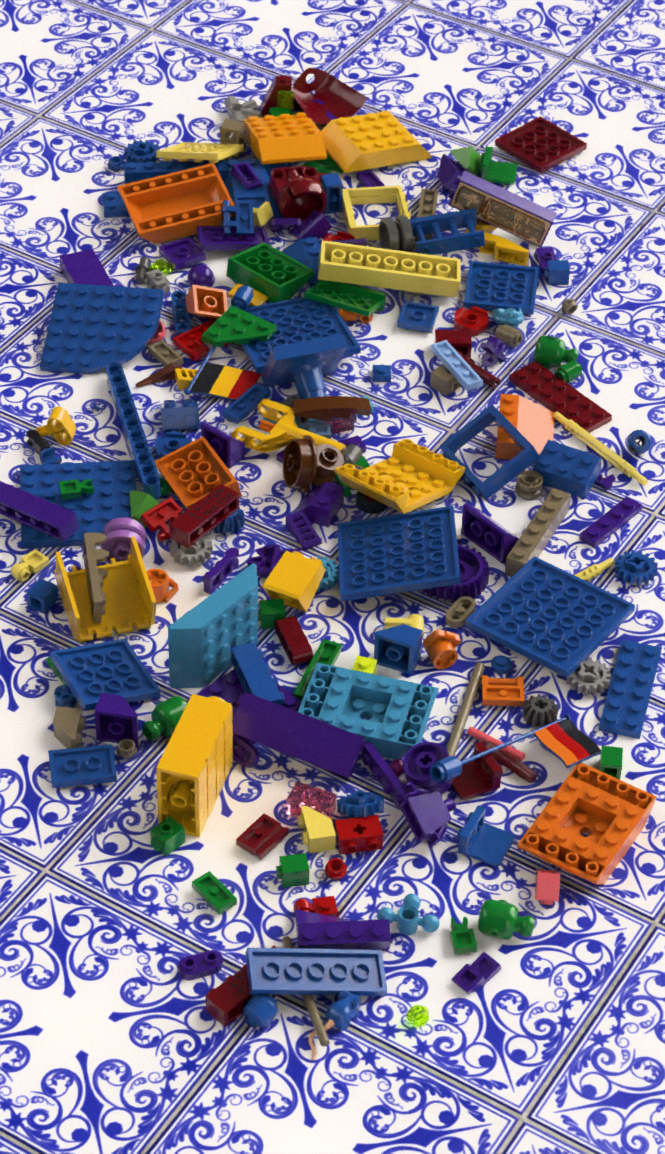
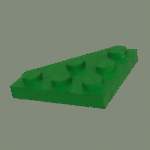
M231 305L202 334V341L215 347H224L226 343H234L235 345L247 344L249 340L257 339L260 342L268 341L277 331V325Z

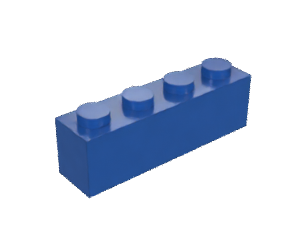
M255 642L232 647L231 663L244 691L281 706L285 704L284 695L278 691L277 681L275 677H271L269 664H265L263 652L261 649L258 650Z

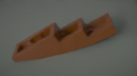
M325 396L292 401L294 416L330 421L331 416L349 419L352 413L369 416L372 411L370 401L367 398Z

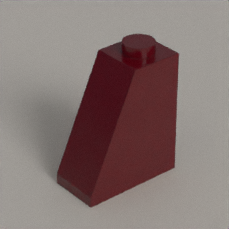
M275 76L259 106L261 118L269 115V108L288 105L291 111L292 76Z

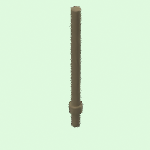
M289 936L282 939L284 948H294ZM302 995L322 1047H326L330 1044L313 996Z

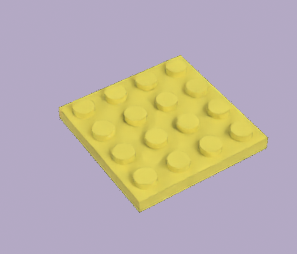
M182 142L156 151L157 158H163V161L178 159L179 162H186L188 159H193V162L209 160V163H218L225 160V158H232V156H237L238 153L243 152L244 144Z

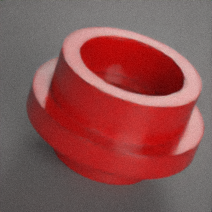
M333 858L325 865V874L331 879H341L347 873L346 864L339 858Z

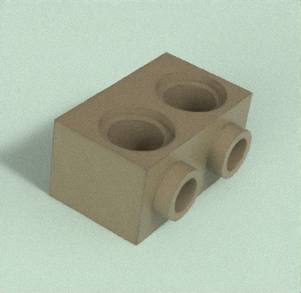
M225 119L220 127V143L244 144V151L238 153L237 156H232V158L239 159L242 153L246 151L244 122Z

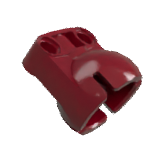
M284 167L271 171L268 187L272 190L283 218H297L302 220L303 223L314 210L322 214L327 207V196L318 178V171L314 167Z

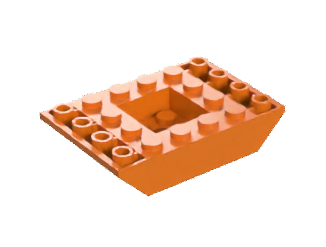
M578 763L517 844V848L589 882L603 885L643 830L657 796L584 763ZM581 833H588L590 836L584 837Z

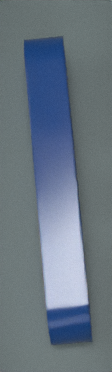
M181 290L174 291L171 294L175 336L191 329L190 314L186 310L185 297L187 294Z

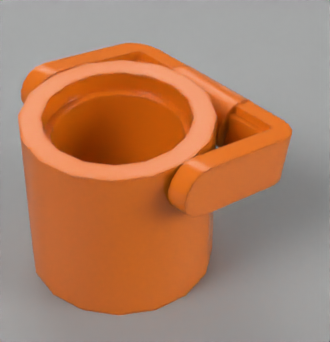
M154 568L146 571L156 604L169 602L179 591L178 584L169 578L164 570Z
M437 629L423 640L424 649L435 668H449L458 659V654L454 649L461 643L458 634Z

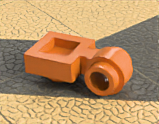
M339 309V314L345 321H356L357 317H359L362 323H369L373 318V314L368 317Z

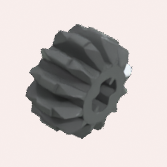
M540 694L537 697L531 695L529 700H525L522 715L526 720V724H532L533 728L535 726L543 727L556 721L558 705L555 704L554 699H549L548 695L545 697H541Z

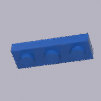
M257 383L254 384L223 410V417L238 424L255 410L263 399H268L271 396V390Z

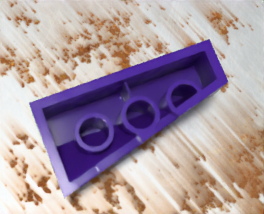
M295 909L297 948L389 950L390 948L389 919L354 921Z

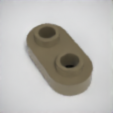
M467 596L458 598L446 612V624L452 628L462 627L465 624V620L475 612V600Z

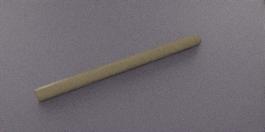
M481 662L475 664L446 750L449 756H455L474 702L481 676L485 669V665Z

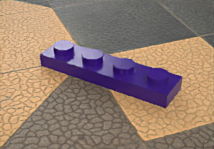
M627 496L581 532L579 540L596 548L642 511V504Z
M371 741L365 743L363 753L361 754L363 764L370 768L375 780H379L384 792L391 796L396 808H400L402 811L400 804L407 799L403 798L405 792L403 789H400V786L403 785Z

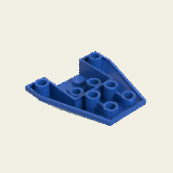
M251 166L263 183V186L247 190L231 175L232 167H230L225 187L233 203L235 200H252L253 208H259L263 203L269 202L274 214L272 218H283L272 190L268 187L270 177L264 166ZM235 215L230 218V221H235Z

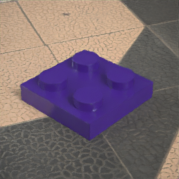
M190 237L159 247V253L175 270L183 269L206 260V254Z

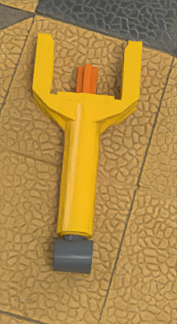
M263 399L257 405L258 411L264 418L277 422L274 424L265 420L260 421L258 428L269 432V435L244 426L237 427L231 434V436L244 442L245 447L261 453L276 451L286 446L292 438L302 439L304 435H309L313 438L316 447L321 444H329L336 447L343 455L344 464L355 465L363 454L362 450L355 444H350L346 448V445L298 428L294 420L295 416L292 408L269 399Z

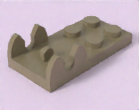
M97 532L84 533L83 559L93 623H101V617L105 615L104 604H106L102 587L103 579L107 577L108 571L103 568H97V564L103 562L109 556V551L94 548L95 545L102 544L107 540L106 535Z

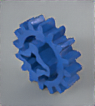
M142 140L133 141V144L129 143L128 147H125L124 153L127 162L146 163L157 162L160 159L156 156V151L160 150V148H158V144L154 145V142H148V140L142 142Z
M631 550L630 554L625 551L624 555L619 554L618 559L615 560L614 572L617 573V578H623L624 583L629 581L630 585L637 583L638 586H641V582H644L647 585L649 580L654 581V576H657L658 563L654 562V557L649 558V553L643 555L641 550L638 553Z
M354 791L352 794H347V797L337 799V812L349 818L374 816L375 813H381L384 810V797L374 795L372 792Z

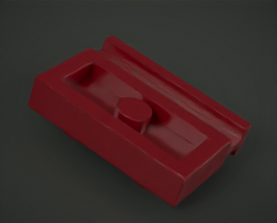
M263 813L236 839V845L252 855L259 856V859L262 860L289 834V828H284L280 822Z

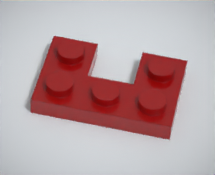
M213 318L174 337L173 345L194 361L207 356L209 348L202 344L204 343L202 341V334L217 319Z

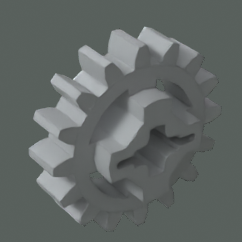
M208 536L202 537L188 549L174 540L170 543V555L174 557L175 562L180 561V565L188 563V567L192 564L199 566V562L205 564L206 559H210L211 554H213L212 541L208 540Z
M589 657L567 678L566 683L571 684V690L578 689V694L583 691L585 696H588L589 692H592L595 696L597 691L603 693L604 688H609V683L611 682L610 669L606 668V663L599 664V659L592 661V658Z

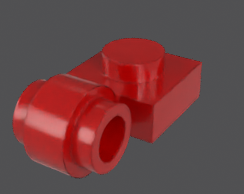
M334 896L312 898V905L306 899H299L293 906L294 913L295 909L333 917H338L339 915Z

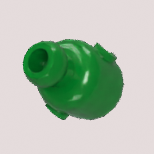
M543 335L537 340L533 359L545 368L559 367L562 361L569 362L575 360L577 362L579 351L574 348L566 349V343L558 339L559 337Z
M172 696L164 702L160 701L157 703L152 711V721H147L142 727L145 737L149 740L158 739L160 734L164 737H171L188 703L179 696Z
M489 899L484 901L481 907L478 930L484 935L504 940L511 939L515 932L520 933L524 937H530L533 933L535 919L529 915L524 917L518 916L519 911L517 907L505 900Z

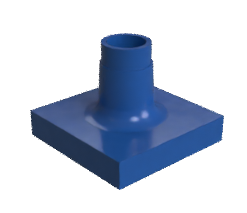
M344 334L272 347L261 373L264 387L294 382L301 399L327 396L323 376L334 374L347 348Z

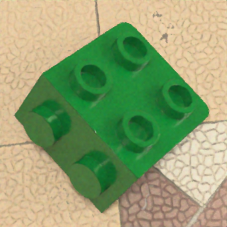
M486 146L485 153L481 155L479 165L482 179L490 183L514 184L518 165L516 163L492 161L493 147Z

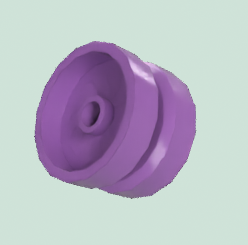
M122 517L112 519L106 523L102 534L106 535L107 540L101 544V549L109 551V556L105 560L107 563L111 564L110 558H115L116 562L128 560L131 537L133 536L136 538L143 559L146 531L142 524L134 519Z

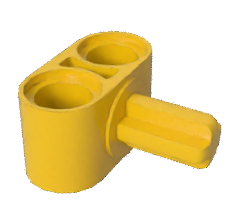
M54 407L51 410L47 425L37 427L36 431L41 437L53 434L59 444L70 445L77 427L64 408Z

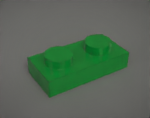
M210 871L192 881V888L219 915L237 904V898Z

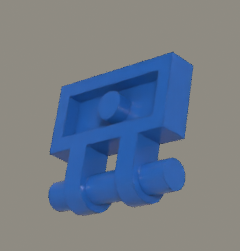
M224 200L223 207H221L224 235H230L231 228H235V235H253V201L235 200L234 206H230V201ZM231 213L235 214V221H230Z

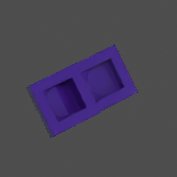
M483 952L471 965L467 963L451 980L469 995L491 980L502 967L496 960Z

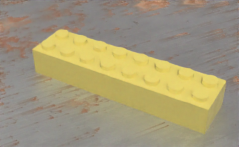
M322 240L319 253L318 279L457 298L461 282V259Z

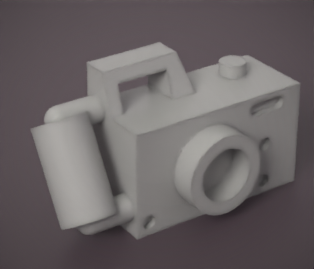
M159 269L146 272L148 288L164 289V295L171 290L169 280Z

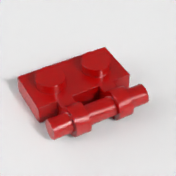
M170 497L141 514L140 519L152 532L157 529L161 531L157 535V539L161 542L164 539H170V528L167 523L179 517L183 513V509Z

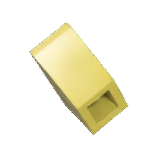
M301 806V815L297 816L299 829L303 828L302 841L303 845H307L309 854L335 850L336 834L331 818L307 806Z

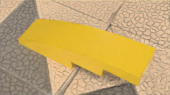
M484 232L485 246L476 247L480 248V253L494 255V260L528 266L529 250L500 236Z

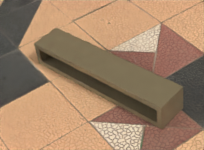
M555 488L551 490L506 557L505 575L512 577L534 556L539 558L569 512L570 493Z

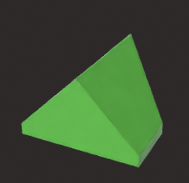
M472 146L450 151L471 174L476 176L479 173L481 155Z
M131 490L129 492L131 518L146 528L147 526L140 519L141 514L160 503L148 493Z

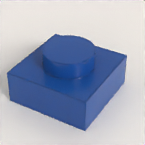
M373 365V382H391V365Z

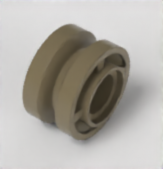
M524 470L518 474L515 487L517 495L525 499L539 497L542 493V475L533 470Z

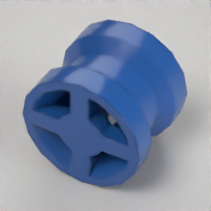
M61 685L55 689L56 707L74 708L76 706L75 696L68 685Z

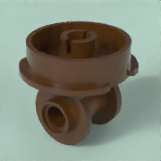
M304 435L302 439H290L283 456V478L286 486L296 488L301 493H306L311 483L316 486L325 482L332 483L335 478V469L344 464L343 455L336 447L329 444H321L316 447L313 438L309 435Z

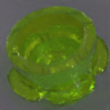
M415 1005L410 1008L406 1017L410 1024H413L415 1027H421L428 1022L429 1011L426 1006Z

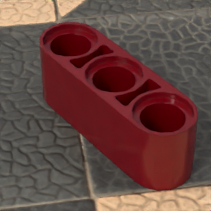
M292 616L275 620L274 627L277 637L292 666L311 662L313 651L297 618Z

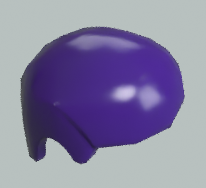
M198 265L190 269L187 281L191 286L193 284L211 288L215 284V276L208 266Z

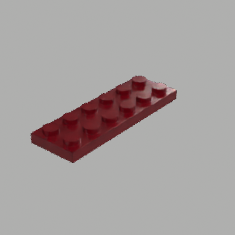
M537 361L509 375V381L547 409L559 412L568 420H573L588 433L612 420V415Z

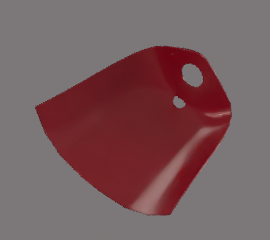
M307 68L294 82L292 87L293 96L307 117L320 124H328L331 121L326 115L327 110L336 116L337 119L341 117L347 118L355 114L368 98L329 73L316 68ZM313 74L315 77L314 81L310 84L307 83V75ZM317 99L323 101L324 105L318 102H313V100Z

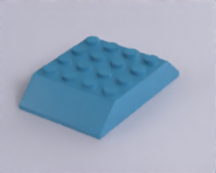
M252 563L168 627L169 684L171 688L203 687L208 682L213 681L222 671L227 670L232 664V647L253 642L256 645L258 644L257 565L255 563Z

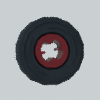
M359 491L356 494V505L363 512L377 514L389 507Z

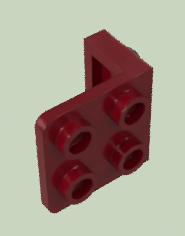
M482 741L475 743L473 756L489 748H486ZM492 753L462 765L461 775L453 778L451 786L460 799L466 800L500 788L503 769L499 763H496Z

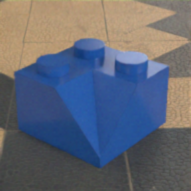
M402 624L377 631L374 644V659H377V665L412 675L421 660L423 630Z

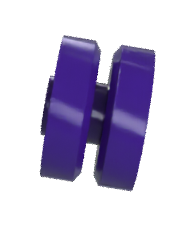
M422 742L412 746L403 758V770L407 783L411 782L415 787L430 790L431 793L439 792L440 795L444 794L451 787L453 779L444 783L435 782L430 776V768L435 762L449 757L447 750L434 742Z

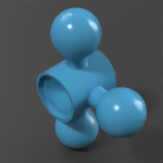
M413 893L404 897L403 906L400 907L398 914H394L393 910L388 907H383L377 912V920L389 919L390 924L398 922L397 928L404 935L414 934L418 926H422L428 933H433L438 930L440 925L439 919L435 915L429 914L424 918H419L418 909L421 905V900L418 895Z

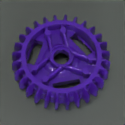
M460 543L457 546L461 584L424 589V593L429 592L430 597L435 595L437 600L443 598L444 602L451 600L452 603L463 596L475 598L476 594L481 595L489 580V565L485 556H482L480 551L476 552L475 548L469 549V545L463 547Z

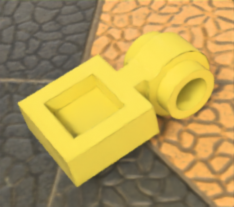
M34 549L21 558L20 564L16 563L12 566V576L18 581H26L30 577V571L35 574L49 565V558Z

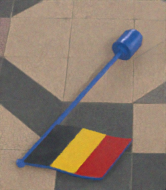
M247 285L239 287L231 299V305L245 311L253 299L252 288ZM212 346L189 387L184 390V394L210 395L235 401L258 382L261 373L257 374L255 371L242 370L226 365L208 364L207 361L216 348Z

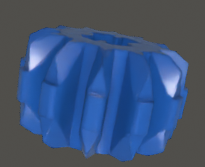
M239 507L237 511L215 527L217 532L223 531L224 534L227 532L233 534L234 531L240 532V528L244 527L245 523L243 510Z

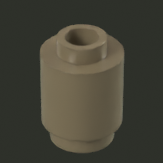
M499 325L495 332L496 338L512 347L519 345L523 339L520 330L508 325Z

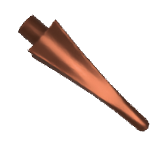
M171 362L158 372L136 383V387L175 379V369H182V366L177 365L174 367Z

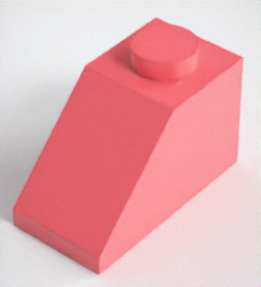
M536 869L535 898L540 900V904L553 905L554 901H559L561 874L558 870Z

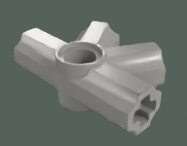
M233 95L228 96L224 100L230 120L243 122V119H248L250 116L261 118L259 106L253 99L240 104L239 100Z

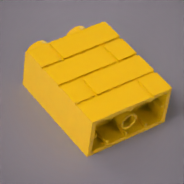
M191 695L156 767L158 824L171 816L185 827V834L201 836L207 823V818H209L216 799H218L224 786V781H226L233 766V706L222 698Z

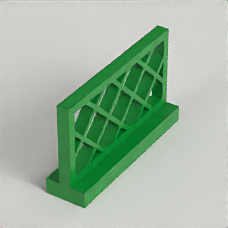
M319 279L316 285L305 292L304 297L369 317L375 311L382 312L384 310L387 293L357 284Z

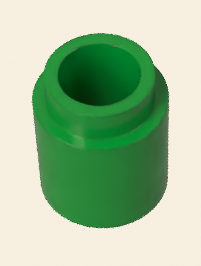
M571 360L559 367L555 375L569 383L582 375V366L579 362Z

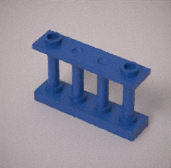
M475 208L409 219L413 237L417 236L418 238L416 253L436 255L485 246L484 231H476L475 226H477V212ZM468 227L469 233L459 234L458 229ZM451 230L453 236L442 237L441 232ZM434 233L435 239L425 240L424 235Z

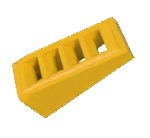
M175 369V380L178 389H187L198 370Z

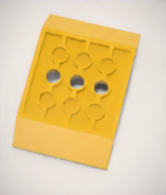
M403 439L395 443L392 457L363 470L355 468L352 464H344L335 469V473L343 484L403 514L451 493L465 472V467L459 465L458 462L450 461L444 458L443 455L428 450L427 447L413 443L410 439Z

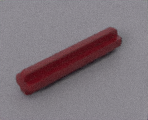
M492 742L485 744V747L489 749L496 746ZM499 749L492 752L493 758L527 782L532 783L536 780L537 772L504 750Z

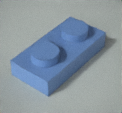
M296 423L298 428L331 439L330 423Z

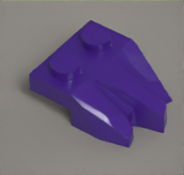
M279 544L266 545L256 550L259 556L249 558L246 563L248 566L255 563L257 565V576L267 579L285 551L291 553L293 551L302 552L300 548L281 550Z

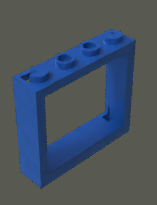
M493 404L439 446L443 452L441 455L444 458L456 461L459 465L465 467V472L461 476L467 485L471 483L473 486L471 488L476 495L481 494L486 500L540 458L534 446ZM495 422L523 451L481 483L454 453L491 423Z

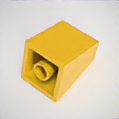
M285 551L262 587L270 599H283L284 605L307 613L326 569L322 561L317 558L311 557L309 559L300 552L293 551L291 553Z

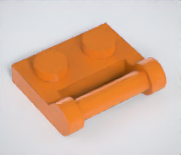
M488 675L481 676L482 705L524 706L523 676H517V678H488Z

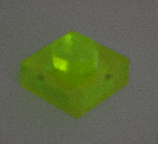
M278 90L277 108L293 109L294 91Z
M158 259L149 266V271L159 269L164 276H167L173 271V265Z

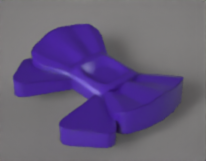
M599 474L595 483L602 485L605 490L611 489L613 481L616 479L615 476L611 474L603 478V475Z

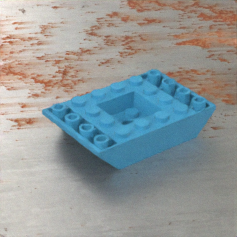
M316 663L298 712L364 737L366 739L365 743L371 741L382 757L396 760L404 757L412 746L421 743L438 688ZM363 717H369L370 719H369V720H365V719H361V718H363Z

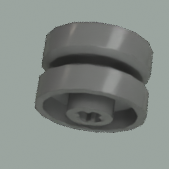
M397 216L394 220L392 218L380 220L379 236L382 249L404 252L413 251V232L407 216Z

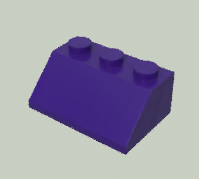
M467 503L463 505L461 534L500 563H505L506 557L519 538L481 510Z

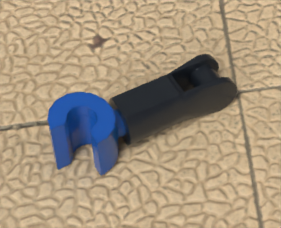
M36 430L27 431L26 435L29 438L27 443L40 456L42 465L62 462V458L57 457L55 454L56 448L50 447Z

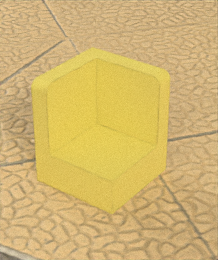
M269 202L263 203L259 208H253L254 226L262 227L274 216Z

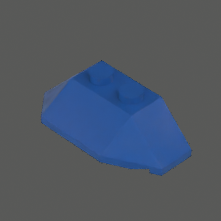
M317 237L299 239L283 249L284 254L315 271V274L307 281V284L310 286H314L319 282L318 263L321 246Z

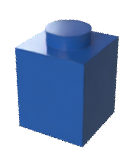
M548 260L547 267H544V278H547L548 285L569 284V261Z
M41 578L27 592L28 607L43 614L58 601L57 585Z

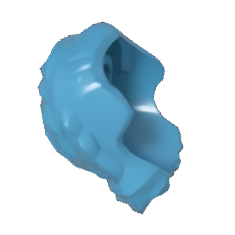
M497 308L492 313V318L498 325H508L513 328L518 327L525 319L521 308H519V311L514 308Z

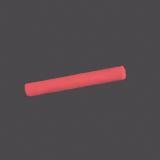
M469 727L467 731L468 735L486 744L492 742L498 746L503 743L473 727ZM506 746L502 748V750L521 761L526 756V753L514 747Z

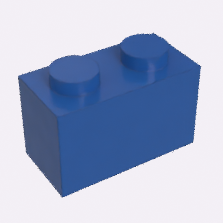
M338 173L321 175V185L327 196L325 214L342 212L343 183Z

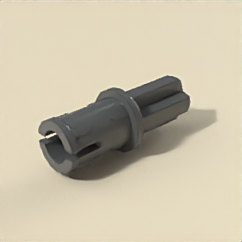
M141 257L140 263L136 267L135 281L138 282L137 284L144 283L146 280V272H149V265L151 263L148 257Z

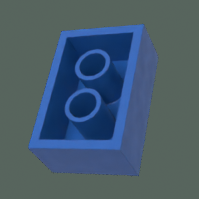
M548 439L539 455L540 458L536 460L533 466V471L542 475L543 485L586 499L601 472V457Z

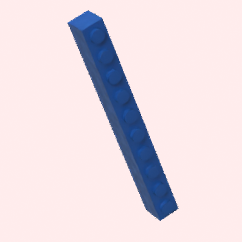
M231 159L214 163L224 185L230 167L246 161L250 166H264L269 177L273 169L292 167L291 162L261 164L259 159ZM209 161L124 163L125 184L211 163Z

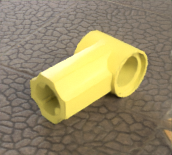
M412 614L407 618H385L384 629L404 624L423 630L422 638L424 636V618L419 614Z

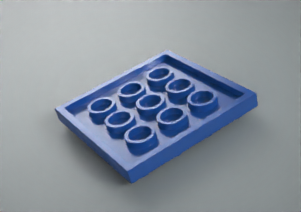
M470 261L463 307L471 309V306L479 307L487 311H494L497 308H514L519 311V308H521L524 315H534L539 267Z
M126 638L51 651L50 659L84 711L96 708L101 693L122 696L127 703L160 697L161 690Z

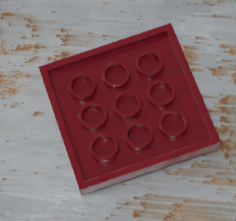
M541 116L495 139V146L540 173L587 149V143Z

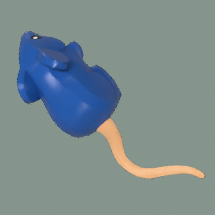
M347 990L340 992L338 995L340 1000L334 1002L326 1012L325 1031L332 1026L338 1028L340 1032L347 1029L351 1024L350 1020L356 1019L359 1016L358 1011L360 1010L361 997ZM315 1030L308 1039L313 1052L312 1060L316 1057V1050L313 1044V1037L316 1035Z

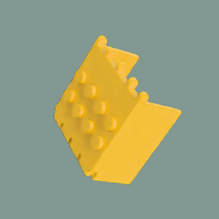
M135 536L131 537L128 560L116 562L115 558H110L111 564L97 566V568H103L108 571L107 577L103 579L102 592H105L106 604H104L105 615H102L101 623H93L85 569L77 570L76 566H71L72 572L66 573L60 551L56 552L54 576L75 641H79V643L93 640V634L96 635L97 639L113 636V630L116 631L117 635L133 632L132 626H135L136 631L151 628V625L155 624L156 599Z

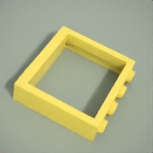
M401 185L343 189L342 211L347 233L352 234L355 239H367V241L380 240L379 224L356 226L352 205L396 203L399 216L405 215L408 219H411V213L408 211V202H406V194L402 192Z

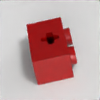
M378 815L335 820L334 831L339 855L383 849V831Z

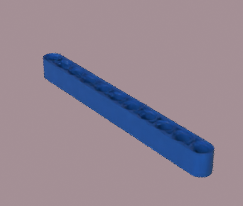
M109 363L106 365L107 384L142 491L158 499L161 496L160 477L124 370L120 363Z

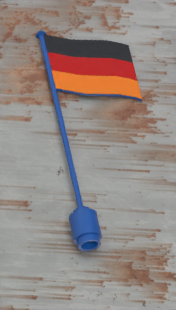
M566 714L562 719L462 761L455 756L439 760L431 766L430 776L435 782L444 783L461 775L462 765L532 735L537 738L543 747L560 759L566 769L601 754V750L594 741L577 729L570 721L571 717Z

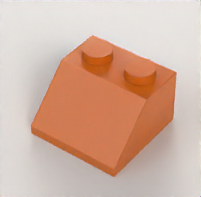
M192 284L185 297L186 310L194 315L218 319L228 309L226 290Z

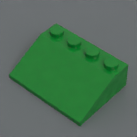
M263 242L228 258L226 276L236 283L247 285L268 297V301L274 303L291 299L315 274V271Z

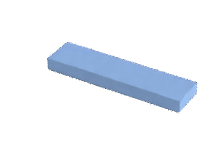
M447 340L431 345L430 350L466 391L483 386V380Z

